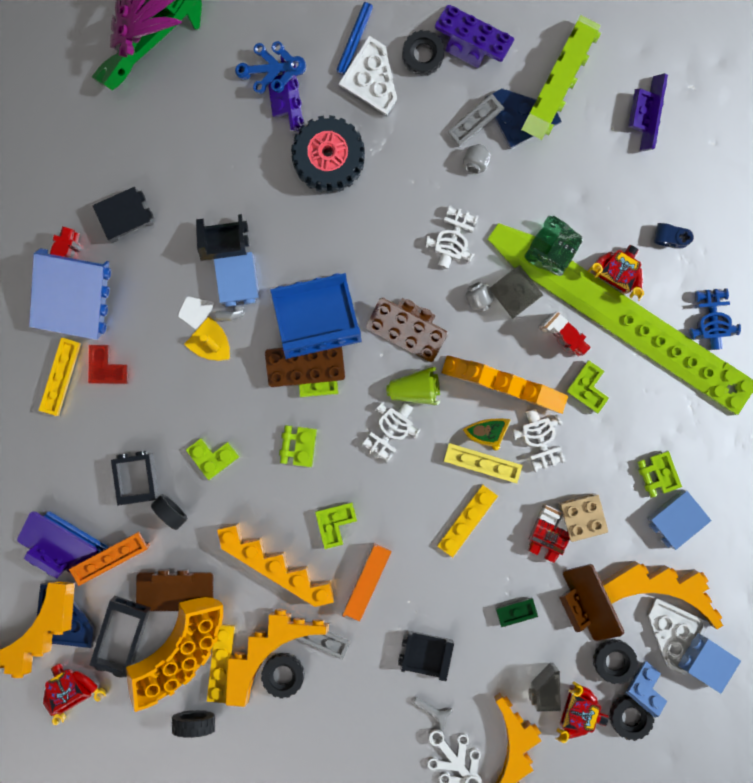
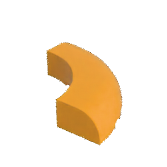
M203 597L180 602L176 624L165 643L146 659L126 667L128 690L135 712L158 704V701L167 695L172 696L175 694L174 691L181 685H186L196 675L195 672L201 665L204 666L211 655L210 651L214 643H217L219 628L222 627L223 604L219 600Z

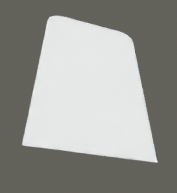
M186 297L178 317L197 330L209 317L215 302Z

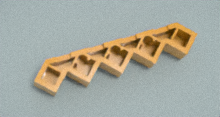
M239 523L221 527L217 530L221 549L314 607L334 603L335 598L330 580L311 584L308 567L289 570L285 552L266 556L262 538L243 542Z

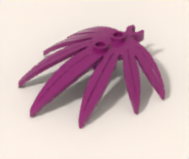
M116 0V16L112 15L111 30L114 33L110 35V48L115 49L121 43L119 56L125 58L127 54L132 56L134 53L132 42L138 43L142 36L181 24L182 21L176 18H151L175 0H150L143 7L142 5L145 0Z

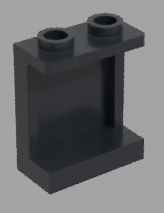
M132 187L92 205L107 240L111 243L118 241L119 237L145 225H153L152 219L154 216L151 209L146 208L144 204L146 198L142 190L138 191L136 187Z
M238 214V222L211 226L205 225L204 218L196 219L197 250L201 261L247 255L246 247L250 245L249 237L245 235V232H249L248 223L243 221L242 214Z
M408 630L407 636L404 635L402 640V647H405L404 653L400 654L398 659V666H401V672L410 671L438 677L441 681H447L454 641L448 638Z

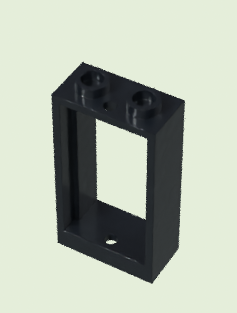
M114 596L109 601L89 665L98 671H107L116 677L126 678V667L134 663L151 607ZM114 610L140 619L125 666L99 658Z

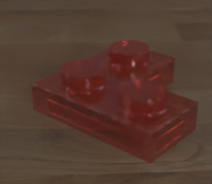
M89 345L88 383L128 384L129 365L110 364L109 345Z

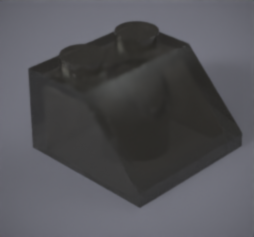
M521 265L489 288L512 319L543 296Z
M549 663L531 682V688L528 689V698L537 712L561 711L560 671L554 663Z

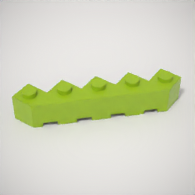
M580 15L521 130L540 140L543 139L545 134L549 136L554 126L551 122L556 112L562 111L566 103L563 99L568 89H573L578 80L575 77L581 65L585 66L589 58L587 52L592 42L596 44L601 35V32L598 31L601 26L600 24Z

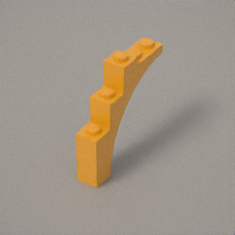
M447 355L441 371L442 374L501 392L563 414L568 395L545 385L499 371L485 364Z
M634 561L602 581L611 604L636 594H665L691 604L705 617L713 628L718 630L723 626L720 621L722 616L717 609L712 608L710 605L712 600L705 592L710 588L707 585L708 579L703 572L700 573L692 570L679 578L673 568L670 569L664 565L649 574L643 563L639 564Z
M62 581L48 583L44 603L33 625L21 638L11 645L0 649V668H4V674H11L12 678H23L24 675L31 673L33 656L40 657L44 653L50 652L52 636L63 635V632L71 630L75 583Z
M275 609V612L269 614L268 634H266V631H255L248 637V656H246V653L236 652L228 658L226 705L245 707L249 703L251 687L256 673L271 652L282 644L296 638L308 635H326L329 631V623H324V620L320 619L305 622L304 618H294L291 621L292 613H287L285 609Z
M499 693L494 698L506 724L507 751L502 770L495 783H520L519 780L534 771L531 765L533 761L527 751L542 741L539 736L541 731L535 723L531 725L529 720L524 722L518 712L514 713L511 709L513 704L507 696L503 697Z

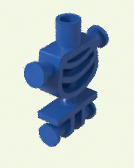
M727 288L721 291L714 289L713 293H710L709 289L705 290V292L695 291L696 302L705 300V303L697 304L696 308L709 307L710 313L699 318L697 329H689L690 337L692 339H695L697 336H700L701 339L710 338L711 350L723 349L722 337L731 336V333L740 335L741 332L740 324L732 325V319L729 315L717 312L718 306L730 305V301L720 302V298L728 300L729 291ZM710 316L711 322L704 324L705 319ZM718 317L723 318L724 321H718ZM711 325V329L705 331V328Z

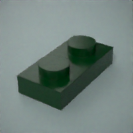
M532 597L495 608L501 628L538 617Z

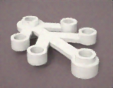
M439 729L431 730L429 742L433 746H439L451 762L440 761L436 757H430L427 761L428 768L430 770L459 771L462 777L450 776L448 772H442L439 776L440 783H468L470 779H474L475 783H482L481 777L477 774L478 762L481 758L478 748H472L469 751L471 759L470 771L464 766L466 747L469 743L468 735L460 733L457 736L459 747L458 756H456L444 741L443 732ZM437 733L440 735V737L438 739H434L433 735ZM461 737L467 738L465 742H460ZM478 752L479 754L477 757H472V753ZM436 761L437 764L435 766H431L430 762ZM443 776L449 778L447 781H442Z

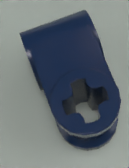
M658 223L653 243L661 246L685 248L693 241L694 235L687 228L676 227L667 223ZM681 235H684L685 242H682V238H679Z

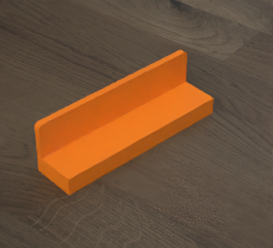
M138 531L76 564L69 571L78 586L144 552L149 548L150 543H145Z
M376 543L373 544L344 608L343 617L349 616L357 621L361 620L389 559L391 550Z

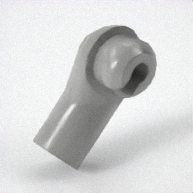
M237 305L233 307V312L217 311L215 318L220 321H232L241 318L244 315V308Z

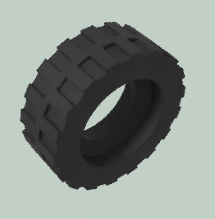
M429 30L413 32L412 35L407 37L403 45L402 59L404 60V65L415 75L428 76L431 73H435L443 62L444 44L436 33H432ZM420 44H427L433 51L432 58L427 62H420L414 56V50Z
M616 639L605 640V642L600 643L593 655V665L596 672L606 682H611L612 684H623V682H628L631 677L633 678L635 671L637 672L638 660L636 653L626 642ZM612 652L621 653L625 659L624 666L618 671L610 670L606 665V658Z
M290 653L275 654L264 665L261 673V682H263V687L273 697L289 698L291 695H295L303 684L304 667L301 665V661L296 656L290 655ZM280 666H286L292 671V680L286 685H280L274 680V671Z
M623 695V697H619L613 702L609 711V719L614 730L622 738L633 741L643 739L653 729L654 717L630 696ZM635 708L640 712L641 720L638 725L630 727L624 724L622 715L626 709Z
M184 711L172 716V734L174 736L194 738L207 736L215 732V715L210 711Z

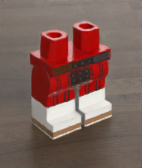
M62 226L60 235H54L53 237L54 243L50 254L76 259L78 256L77 251H80L82 247L78 244L80 234L73 229Z
M558 311L551 313L538 327L543 333L550 331L556 337L557 342L564 346L563 349L566 352H573L577 356H583L591 348L584 341L586 336L583 333L579 334L578 330Z
M543 504L528 538L531 540L528 551L538 555L541 547L544 546L548 548L544 559L555 563L559 554L563 555L570 538L562 512Z

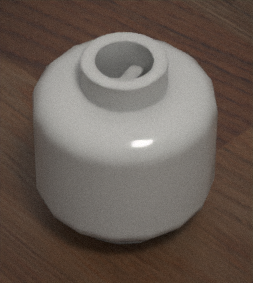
M484 145L470 146L463 159L466 170L472 174L484 172L490 161V153Z
M477 282L467 288L466 298L473 310L483 312L491 307L490 304L493 302L494 297L487 284Z

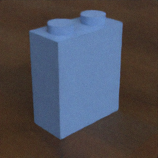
M247 252V255L214 259L219 301L222 305L225 304V307L237 306L236 303L244 302L247 305L256 303L255 300H260L255 260L252 252Z
M683 489L647 518L650 522L648 524L649 527L663 537L660 539L667 548L671 547L675 550L712 521L690 493Z
M697 633L688 650L682 656L678 666L721 694L741 663V660Z

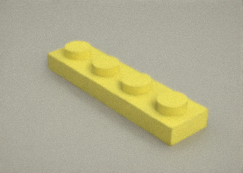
M448 443L443 460L450 464L514 483H518L523 466Z

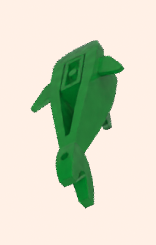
M145 0V2H144V4L142 5V7H143L146 3H148L150 0ZM175 0L151 18L170 17L182 20L187 15L193 28L199 29L202 1ZM176 26L142 36L138 43L132 42L134 47L132 56L127 54L126 58L119 56L118 49L117 54L111 56L100 65L92 78L110 90H114L126 79L133 65Z

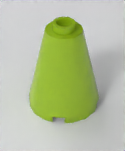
M430 367L391 380L389 385L386 386L387 396H390L392 400L434 406L439 405L440 400H436V396L440 395L438 374L433 372L437 370L436 367Z

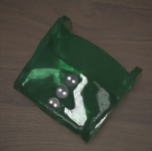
M553 215L546 218L543 223L544 227L538 232L524 257L526 261L536 267L549 271L554 275L562 276L579 249L583 238L567 223Z

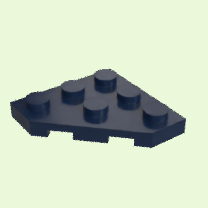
M505 89L492 93L504 107V110L494 119L509 148L512 149L535 137L521 129L537 99ZM557 112L551 122L554 125L553 127L562 122Z
M46 583L40 584L37 616L45 600L48 585ZM73 601L71 630L63 632V635H53L52 644L92 648L95 627L75 601Z

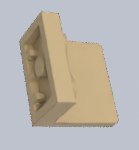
M590 494L557 503L559 511L563 512L571 542L608 533L598 494Z

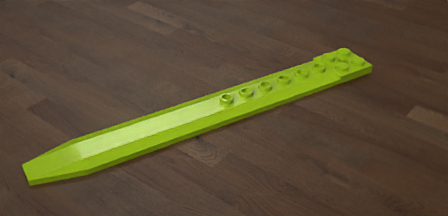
M498 223L487 239L514 269L734 415H739L752 395V378L723 361L598 277L595 278V275L536 236ZM734 384L736 391L729 394L727 386Z

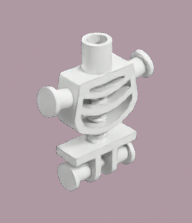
M451 205L446 216H453L455 220L445 217L444 222L454 226V229L441 231L437 240L431 239L428 236L426 242L427 248L428 246L435 247V252L441 254L438 266L446 269L449 268L452 259L459 261L462 257L468 261V264L471 261L474 253L470 254L465 251L468 241L460 231L463 229L472 233L479 217L469 215L470 212L468 211L466 215L462 214V209L456 210L451 208ZM459 217L464 219L463 223L457 221ZM466 222L473 224L474 227L466 225ZM443 235H451L450 238H441ZM458 238L461 239L464 247L457 241ZM439 243H447L448 245H439Z
M382 402L375 411L378 410L383 415L379 420V425L384 434L380 438L373 432H370L369 435L377 441L373 443L367 437L361 445L370 449V453L373 450L378 453L376 457L383 458L386 464L393 454L387 453L385 448H389L394 453L396 451L394 447L387 443L389 439L402 440L408 433L416 439L421 429L412 427V422L407 419L413 408L405 402L398 411L393 408L388 410L383 405L384 402ZM388 414H389V415L391 416V418L393 419V422H392V423H390L389 420H388V418H387V415H388ZM383 419H385L386 423L389 425V428H387V430H385L382 425ZM399 425L406 426L407 429L402 430L398 429L397 427H399ZM395 431L404 433L400 437L393 436V433ZM379 442L384 445L381 450L376 447Z
M537 408L527 411L526 415L529 423L522 425V430L513 429L514 440L523 437L527 445L540 447V453L529 456L531 460L539 457L541 459L538 462L532 461L534 471L538 472V469L541 468L548 469V464L554 467L557 463H565L562 452H559V455L556 456L552 454L560 451V446L548 450L546 445L555 438L556 432L554 427L558 424L562 425L559 416L555 415V418L551 420L549 418L540 419ZM548 425V428L542 432L541 430ZM527 431L535 432V435H527ZM550 432V437L545 440L544 436ZM528 438L537 439L538 443H531ZM548 455L550 460L546 461L544 456Z

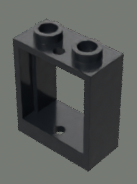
M147 451L135 452L136 456L128 457V453L116 455L117 459L111 460L117 506L153 501L159 497L153 453L147 454ZM145 460L149 493L123 496L119 463Z

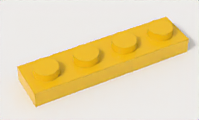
M61 337L38 411L59 416L81 343Z
M482 484L437 546L453 558L497 499L498 495Z
M222 624L218 631L217 643L213 645L207 693L208 702L226 704L228 658L232 656L235 625Z

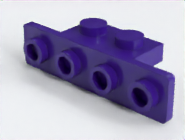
M280 56L281 63H287V61L282 56ZM282 71L283 74L276 76L273 80H280L286 71ZM293 76L280 93L275 92L271 88L270 83L268 88L272 116L278 118L288 114L291 131L299 133L300 127L304 125V119L301 111L302 102L299 97L297 76ZM280 83L276 84L275 89L279 88Z
M665 73L653 76L650 92L641 88L634 91L628 127L643 132L640 145L641 151L653 150L656 147L668 74Z

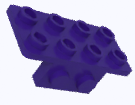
M452 5L446 6L434 26L436 30L450 36L445 49L446 52L477 68L481 65L485 55L502 62L514 42V37L508 33L502 32Z
M35 511L29 514L17 538L20 544L30 549L24 559L56 579L64 571L71 574L69 571L71 567L97 553V548Z

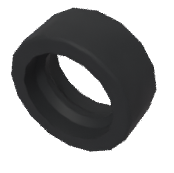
M161 494L151 504L155 514L174 530H178L188 519L183 510L164 494Z

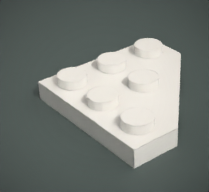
M369 36L339 82V86L385 116L389 114L396 103L397 95L386 46Z
M655 597L647 616L667 667L686 675L687 672L680 668L678 664L697 633L704 636L709 622Z

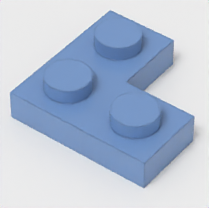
M645 661L642 662L625 693L656 718L660 716L667 700L653 689L661 673Z

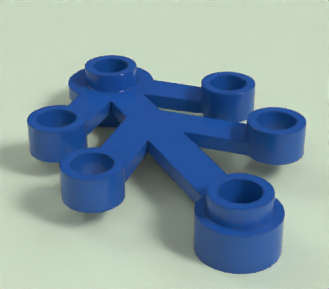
M276 41L272 44V51L277 55H281L287 61V63H279L262 43H257L254 46V52L258 56H262L269 64L249 66L246 63H240L236 66L235 73L242 80H248L252 74L268 73L261 81L254 83V91L258 94H263L266 91V87L271 83V88L275 92L280 93L293 76H299L305 72V60L300 56L292 57L285 50L284 45ZM280 45V49L276 51V47ZM286 71L280 80H273L280 72ZM280 83L279 88L275 89L276 84ZM262 85V88L257 90L258 86Z

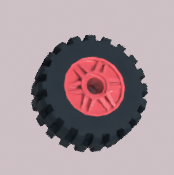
M324 115L318 116L316 121L313 119L307 121L308 125H302L299 129V134H295L294 144L291 147L292 162L300 180L304 181L309 188H315L317 192L321 193L322 191L333 193L335 190L340 192L344 190V187L353 185V181L359 178L360 172L363 170L365 159L364 143L359 131L356 132L355 127L351 123L347 124L345 119L340 118L338 120L332 115H329V118H324ZM326 153H332L331 156H324Z

